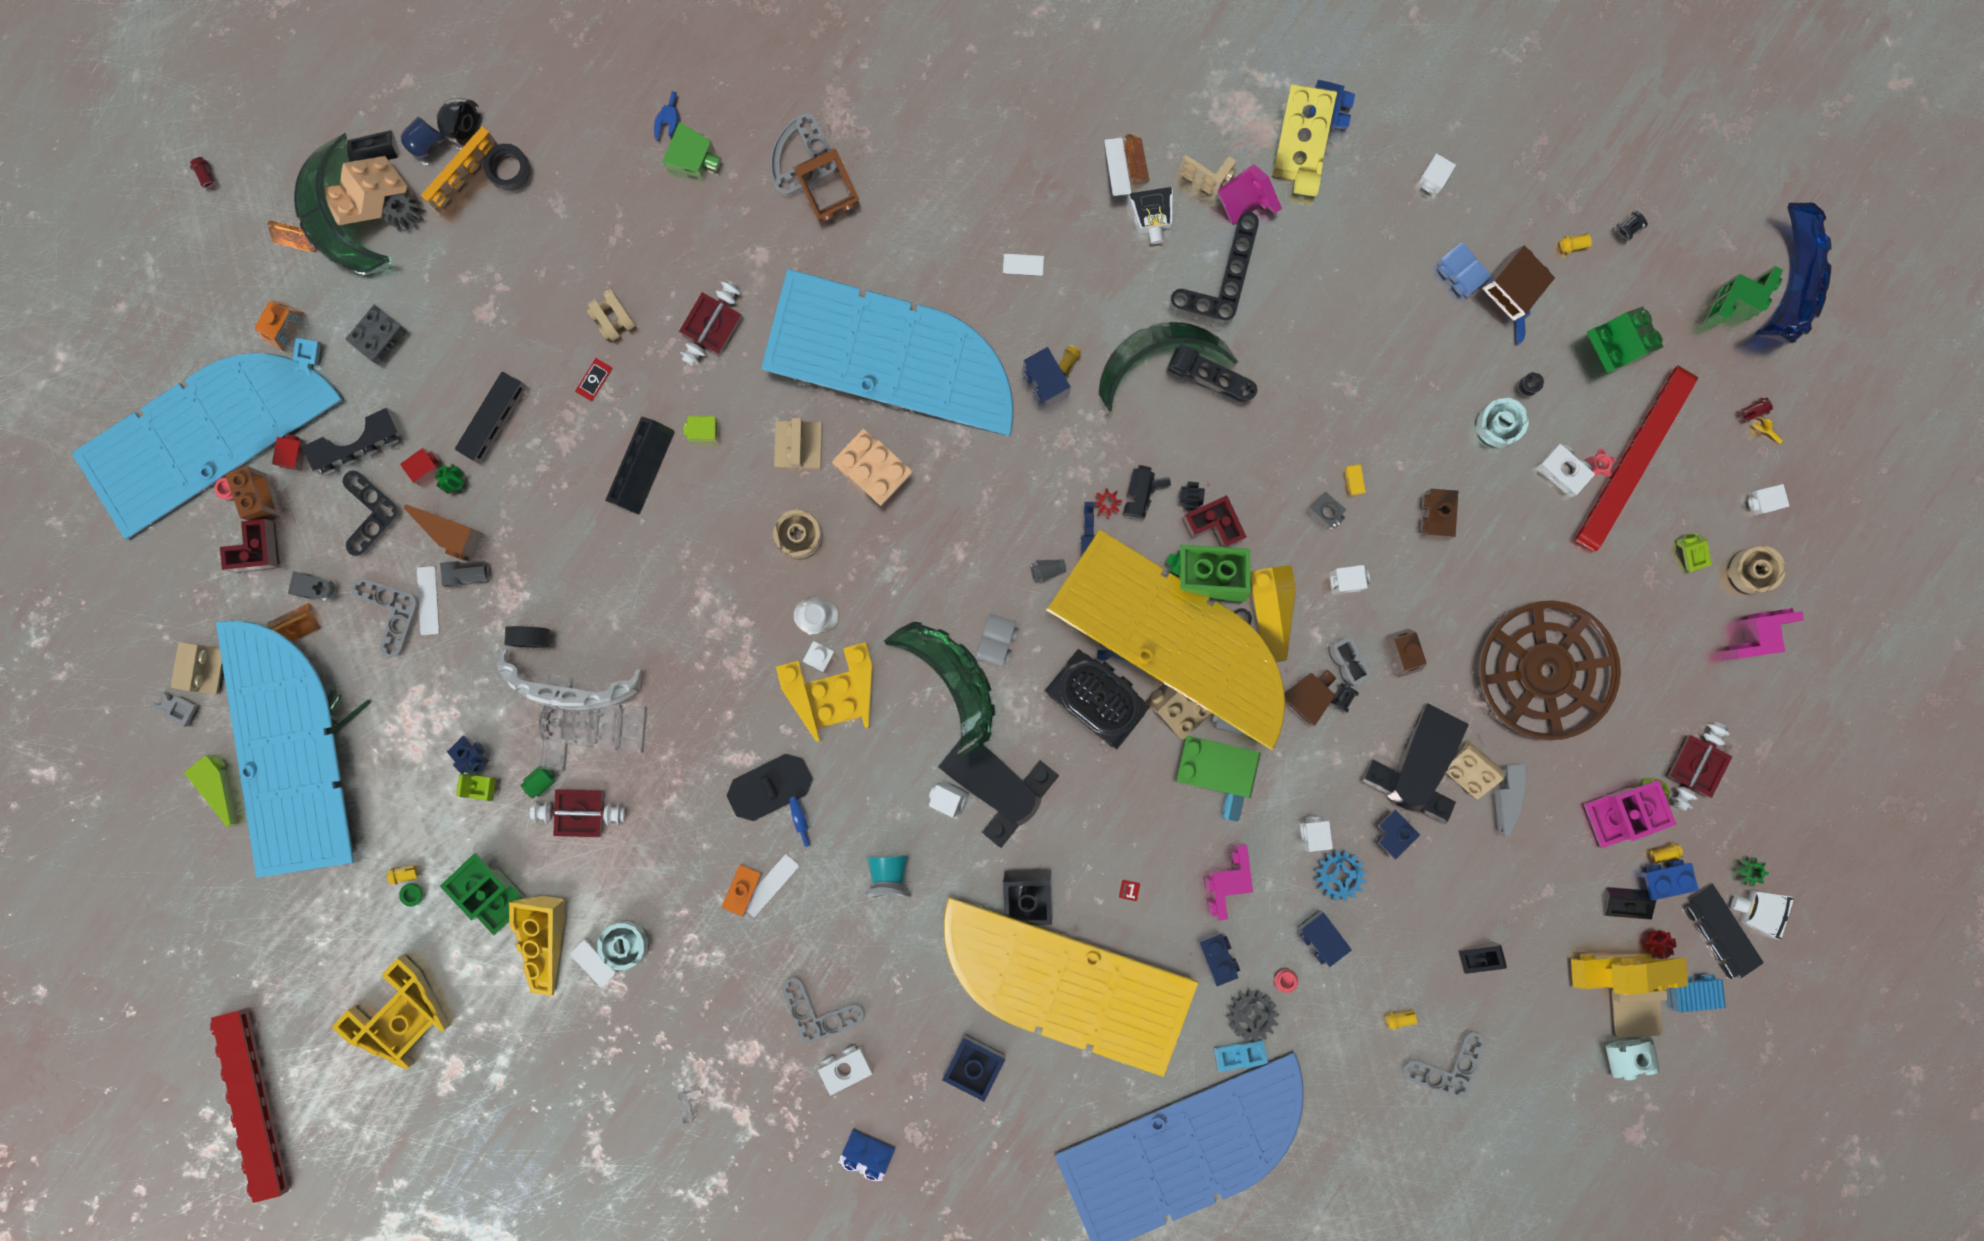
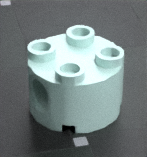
M1512 398L1494 400L1479 413L1476 431L1487 444L1504 448L1518 441L1526 433L1529 425V419L1527 420L1526 415L1527 411L1519 401Z
M621 921L607 927L597 942V952L601 961L614 970H627L634 967L646 957L648 951V938L645 931L639 924L630 921Z
M1633 1037L1611 1042L1608 1046H1605L1613 1078L1624 1077V1080L1627 1081L1638 1079V1074L1642 1073L1646 1075L1660 1073L1658 1057L1652 1037H1639L1640 1040H1634Z

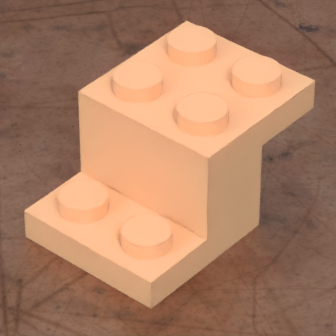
M386 156L343 163L340 185L319 188V196L321 202L336 223L344 225L381 218L385 196L406 193L407 185Z
M864 428L832 461L841 472L880 506L913 473L879 440L876 441Z

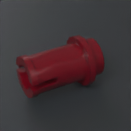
M197 157L190 161V169L195 172L202 188H208L216 183L207 167V160H204L203 157Z
M1761 397L1758 399V402L1740 409V412L1745 414L1742 416L1743 419L1749 422L1763 414H1770V411L1773 410V405L1769 398Z

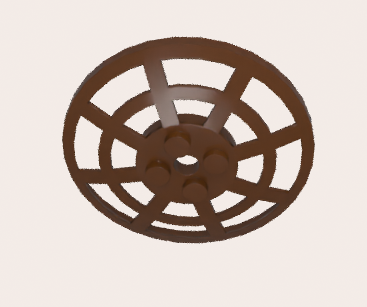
M1554 600L1526 604L1503 617L1487 637L1481 652L1479 665L1483 694L1496 716L1516 732L1541 740H1563L1575 737L1596 725L1607 714L1615 701L1621 677L1620 658L1617 647L1604 625L1581 607ZM1543 608L1565 610L1579 616L1580 620L1572 629L1559 623L1544 622ZM1534 610L1535 624L1521 629L1511 638L1501 630L1514 617ZM1588 624L1602 638L1609 657L1594 658L1590 646L1580 635ZM1545 629L1557 630L1565 633L1567 636L1560 645L1547 643ZM1536 631L1537 645L1526 650L1517 643L1526 634ZM1494 638H1497L1505 645L1499 661V673L1486 675L1487 655ZM1574 641L1582 648L1587 660L1574 661L1568 651ZM1510 651L1521 658L1518 671L1506 672V662ZM1545 664H1549L1553 668V674L1549 678L1542 674V667ZM1611 666L1610 686L1603 703H1600L1590 696L1596 681V668ZM1588 669V681L1584 691L1573 685L1576 671ZM1507 681H1521L1526 692L1520 700L1511 692ZM1501 683L1506 697L1515 706L1509 717L1505 716L1495 704L1489 692L1488 684ZM1568 692L1577 698L1576 702L1569 707L1558 710L1556 697ZM1536 696L1546 699L1549 712H1539L1527 706L1533 697ZM1583 704L1596 711L1582 725L1568 731H1563L1560 718L1574 713ZM1523 713L1534 718L1551 719L1554 733L1534 732L1516 723Z

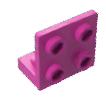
M1255 164L1217 191L1228 218L1233 224L1238 222L1243 213L1252 212L1260 205L1264 209H1270L1274 214L1282 209L1269 176Z

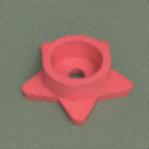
M1600 448L1596 456L1588 457L1586 461L1592 466L1591 471L1595 473L1594 476L1601 473L1611 477V467L1616 462V458L1605 454L1603 448Z

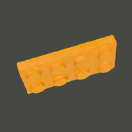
M481 126L420 195L435 210L438 207L442 208L448 202L451 192L453 190L457 191L464 184L466 175L469 172L473 173L480 165L479 161L494 146L496 141L490 132Z

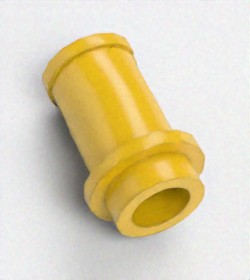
M1589 233L1573 237L1566 235L1560 239L1561 251L1567 254L1571 253L1572 250L1590 248L1592 245Z
M1072 345L1064 349L1066 352L1059 363L1063 374L1067 376L1070 375L1076 360L1081 358V350Z
M1671 842L1669 846L1651 849L1650 851L1654 864L1671 859L1677 861L1679 857H1683L1680 844H1675L1674 842Z
M415 864L398 869L392 867L391 870L387 871L388 883L394 884V886L398 885V882L418 879V870Z
M1414 1010L1396 1014L1390 1012L1389 1015L1385 1016L1388 1029H1393V1031H1396L1399 1027L1417 1025Z

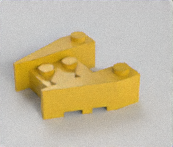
M866 642L843 648L849 672L806 683L800 661L776 667L782 691L816 742L822 741L819 728L862 717L865 729L870 728L873 663Z
M403 954L381 975L398 991L371 1020L353 1006L331 1028L348 1044L355 1047L358 1046L367 1050L372 1055L380 1056L391 1061L392 1064L407 1070L415 1062L405 1053L432 1025L441 1032H444L450 1025L421 970Z
M1580 954V958L1571 959L1574 988L1594 989L1608 987L1613 988V993L1634 995L1652 993L1655 989L1663 991L1668 990V988L1688 986L1686 957L1656 960V957L1652 958L1651 954L1595 957V954Z

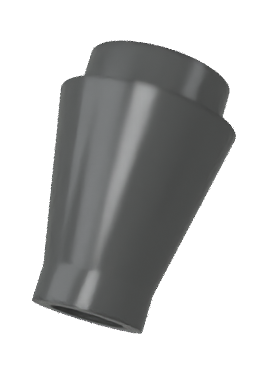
M1064 559L1036 560L1035 563H1031V573L1034 581L1044 582L1060 573L1066 572Z

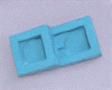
M1264 1040L1214 1048L1219 1072L1268 1064Z

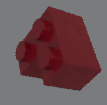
M1227 495L1183 516V520L1192 538L1211 529H1214L1221 547L1232 546L1247 538Z
M267 519L241 521L243 544L220 547L221 566L224 571L240 572L277 567L273 521Z

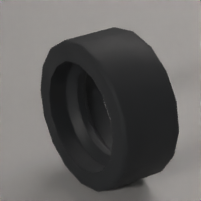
M501 143L493 146L484 158L483 168L485 174L498 188L503 190L516 189L524 184L529 176L530 164L527 157L518 147L512 144ZM504 154L516 156L520 163L518 174L508 180L498 178L493 170L496 159Z
M506 626L504 645L548 648L550 629Z

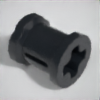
M1634 210L1631 213V217L1623 223H1618L1616 228L1622 238L1630 241L1633 238V234L1641 228H1646L1648 223L1639 211Z
M1528 373L1519 381V391L1525 396L1535 395L1543 388L1544 379L1539 373ZM1533 381L1535 385L1529 387L1528 383Z
M1341 683L1339 685V692L1330 704L1348 713L1349 705L1354 697L1359 695V692Z

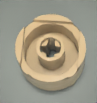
M790 510L785 512L776 522L773 529V537L776 545L784 554L792 558L801 559L812 555L819 549L822 531L819 523L811 514L802 510ZM796 529L804 532L798 540L792 537L796 533Z
M1755 546L1740 551L1733 558L1728 574L1734 585L1742 592L1759 594L1774 590L1782 583L1785 577L1783 565L1785 563L1780 553L1775 549L1767 546Z

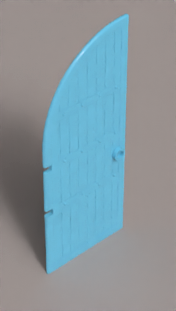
M787 268L761 370L1011 436L1013 398L1007 374L993 348L975 329L957 317L931 307L918 304L915 312L910 310L912 302L868 290L864 298L858 296L860 288Z
M269 353L233 355L215 361L185 379L189 386L183 388L178 383L141 407L143 416L139 418L137 413L133 412L73 451L72 455L123 538L127 540L217 482L226 473L234 471L274 445L277 437L285 438L286 434H291L342 401L341 396L323 376L309 367L310 376L308 377L303 369H300L298 373L294 372L299 361Z
M246 621L216 622L256 878L354 863L342 787L335 788L334 781H341L334 734H326V728L333 727L325 689L315 668L296 645L270 628Z

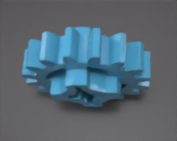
M1338 850L1334 851L1333 857L1327 853V861L1319 860L1322 868L1315 869V871L1320 873V876L1316 877L1315 881L1322 883L1318 889H1326L1325 896L1329 897L1333 894V900L1335 901L1339 899V896H1341L1343 901H1347V895L1355 898L1354 891L1362 892L1363 889L1359 885L1360 883H1366V880L1362 879V875L1366 874L1367 871L1360 870L1364 863L1362 861L1355 862L1357 859L1355 854L1349 858V852L1345 850L1342 856ZM1343 860L1348 861L1354 869L1346 868ZM1333 863V868L1331 869V871L1329 873H1326L1329 865ZM1339 870L1346 873V876L1342 877V881L1336 878ZM1352 879H1355L1354 884L1349 888L1348 884ZM1327 882L1335 883L1338 891L1333 890Z

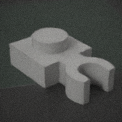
M157 692V695L163 698V703L161 705L152 703L151 706L157 710L165 709L164 717L187 727L198 706L179 696L174 695L171 700L167 693Z

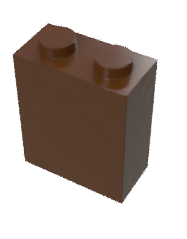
M1523 245L1508 255L1482 289L1514 321L1528 313L1555 277L1534 256L1533 252Z

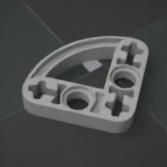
M808 113L799 115L783 128L771 152L770 170L772 180L777 192L785 197L803 190L801 184L796 186L795 182L789 184L790 189L788 190L780 188L782 181L786 180L787 183L794 181L792 176L796 175L794 169L781 174L780 168L784 148L791 137L797 131L799 132L811 158L830 150L815 117ZM804 120H807L808 123L813 122L810 124L813 132L810 136L805 127L801 128ZM816 139L823 142L822 149L814 151L810 147L811 142ZM834 160L831 161L830 170L826 168L821 169L822 166L811 171L813 176L809 181H806L809 187L835 174L837 166Z

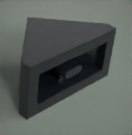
M1492 942L1460 951L1465 974L1507 968L1501 944Z

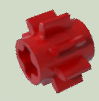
M1106 488L1105 494H1096L1097 498L1100 499L1099 502H1094V506H1099L1100 508L1098 515L1105 512L1107 517L1110 518L1112 511L1119 513L1120 510L1116 505L1121 504L1122 500L1116 499L1117 491L1111 494L1108 488ZM1106 497L1109 498V501L1114 502L1110 508L1101 503L1105 501Z
M1658 930L1648 935L1649 942L1645 944L1647 951H1651L1652 958L1667 959L1674 955L1673 948H1676L1677 944L1675 938H1671L1670 932L1666 933L1665 931Z

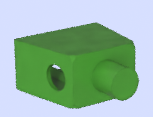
M679 122L662 162L667 169L701 176L706 166L718 170L722 158L712 154L713 144L709 139Z

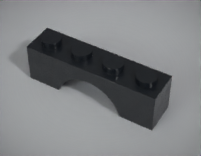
M384 408L365 417L364 431L354 443L338 446L329 439L321 437L302 446V449L312 471L317 474L328 475L335 471V467L342 464L344 466L356 462V458L363 454L364 456L372 455L378 451L377 448L383 445L391 446L399 441L398 438L404 435L393 411Z

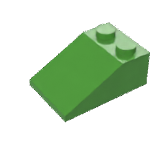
M1181 544L1180 590L1222 601L1246 602L1251 593L1250 549Z
M1187 736L1177 781L1251 798L1261 752Z

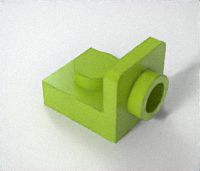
M1689 533L1684 535L1683 538L1676 540L1677 545L1683 550L1686 570L1693 572L1712 565L1708 540L1700 534Z

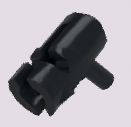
M1138 465V469L1134 468L1127 496L1135 502H1126L1123 514L1129 517L1145 519L1147 510L1152 502L1150 500L1151 494L1155 492L1156 488L1171 486L1170 477L1154 479L1155 473L1151 472V467Z

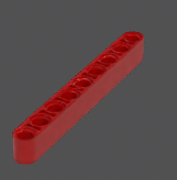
M1679 365L1670 373L1578 531L1575 541L1594 552H1597L1602 546L1695 386L1698 376Z

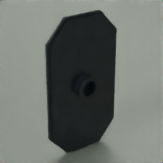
M784 754L733 779L726 796L736 817L755 821L789 804L791 797H796L798 800L806 796L812 782V777L802 758Z

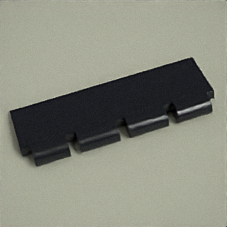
M1713 883L1689 898L1691 902L1684 906L1693 921L1702 918L1696 924V927L1705 941H1709L1712 938L1715 939L1709 943V947L1718 961H1722L1725 958L1728 959L1721 965L1730 979L1737 976L1743 978L1764 963Z

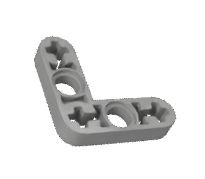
M357 579L351 588L352 594L356 598L392 609L381 641L380 650L386 657H399L404 651L418 610L419 601L417 597L371 580ZM366 583V588L375 590L374 595L363 592L361 595L358 587L364 586ZM383 590H388L391 593V599L386 603L381 602L379 598ZM410 597L409 601L412 603V606L407 607L405 610V605L396 602L397 598L407 600ZM397 619L404 620L406 624L405 629L401 632H397L394 629V622ZM390 634L402 636L401 640L396 638L394 646L397 647V650L392 651L390 654V649L387 648V645L392 644L395 638L390 637Z
M790 977L783 984V994L799 1036L806 1043H813L854 1027L864 1019V1009L855 1003L816 1017L802 980L798 977ZM790 982H793L794 985H799L800 988L797 989L798 997L803 994L805 999H798L794 1003L791 1002V999H795L793 991L788 992L787 990ZM800 1003L807 1005L808 1014L805 1016L797 1015L795 1012L796 1005ZM852 1008L854 1011L860 1012L857 1016V1021H854L853 1018L846 1019L847 1025L843 1026L842 1017L838 1014L843 1012V1017L849 1015ZM810 1016L812 1017L813 1021L808 1023L811 1029H816L814 1038H811L809 1035L805 1036L806 1024L800 1025L799 1021H805ZM828 1017L837 1018L839 1025L836 1029L830 1030L826 1027L825 1022Z
M1474 1031L1464 1034L1450 1072L1415 1059H1410L1402 1066L1403 1075L1414 1083L1455 1098H1463L1470 1090L1485 1047V1040L1482 1035ZM1474 1036H1476L1479 1045H1474L1471 1051L1473 1054H1476L1475 1057L1463 1053L1464 1050L1470 1051L1471 1045L1468 1043V1040L1474 1039ZM1464 1058H1469L1472 1063L1468 1071H1462L1459 1066L1460 1061ZM1417 1064L1416 1068L1425 1072L1424 1081H1421L1423 1076L1414 1073L1411 1076L1408 1068L1414 1067ZM1434 1072H1439L1442 1076V1081L1438 1085H1432L1429 1080L1430 1075ZM1447 1076H1450L1448 1081L1454 1084L1461 1081L1460 1084L1463 1086V1089L1455 1093L1453 1087L1446 1085Z

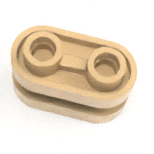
M609 288L603 292L606 299L601 303H598L595 298L587 303L589 308L586 311L593 321L597 319L601 324V327L598 329L606 340L610 338L614 341L620 337L617 331L619 328L624 326L629 331L636 325L614 292ZM610 307L618 316V319L613 322L610 321L604 312Z

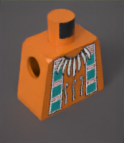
M270 300L255 325V331L263 341L284 351L304 312L285 302Z

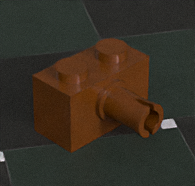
M1429 489L1426 491V494H1423L1422 508H1425V517L1421 518L1420 530L1424 531L1423 537L1444 539L1456 537L1458 490Z

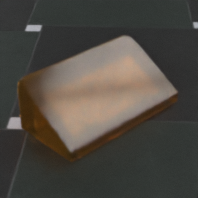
M1126 134L1124 144L1132 184L1147 183L1150 179L1142 139L1132 134Z
M272 220L268 221L272 242L313 253L316 252L317 248L311 243L302 228ZM306 229L311 239L318 246L319 235Z
M307 603L269 621L267 628L278 632L292 642L319 629L320 625L312 607Z

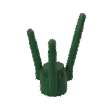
M335 688L331 690L327 698L330 714L333 713L342 697L341 694H338L332 702L336 693ZM366 700L338 724H336L338 720L331 715L333 727L326 728V734H337L345 724L368 706L371 701Z

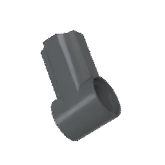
M486 561L440 563L442 587L462 586L463 583L488 581Z

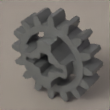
M1249 990L1248 996L1241 992V999L1239 1001L1233 998V1002L1236 1004L1235 1007H1228L1233 1012V1015L1227 1016V1019L1234 1021L1230 1028L1238 1029L1236 1031L1238 1037L1244 1034L1245 1041L1252 1037L1253 1041L1257 1042L1258 1036L1266 1040L1265 1033L1273 1034L1274 1031L1271 1029V1026H1278L1274 1017H1278L1279 1013L1273 1011L1277 1005L1275 1003L1269 1004L1271 997L1268 995L1263 999L1261 991H1258L1256 996L1252 990ZM1257 1001L1263 1003L1267 1010H1260ZM1247 1002L1246 1008L1239 1012L1241 1006ZM1253 1009L1254 1012L1259 1015V1017H1255L1254 1024L1252 1020L1248 1018V1016L1252 1014ZM1264 1021H1267L1266 1025L1262 1029H1260L1259 1026ZM1239 1022H1246L1249 1025L1250 1031L1243 1029Z

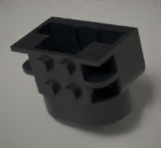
M1077 649L1043 692L1114 750H1118L1139 724L1150 706L1132 688L1133 684L1124 676L1120 678L1114 673L1115 669L1107 662L1100 663L1088 654L1083 653L1080 649ZM1096 695L1101 696L1100 702L1096 701Z

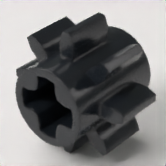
M1188 481L1187 487L1181 486L1179 503L1185 504V509L1187 510L1197 509V505H1203L1205 488H1199V482Z

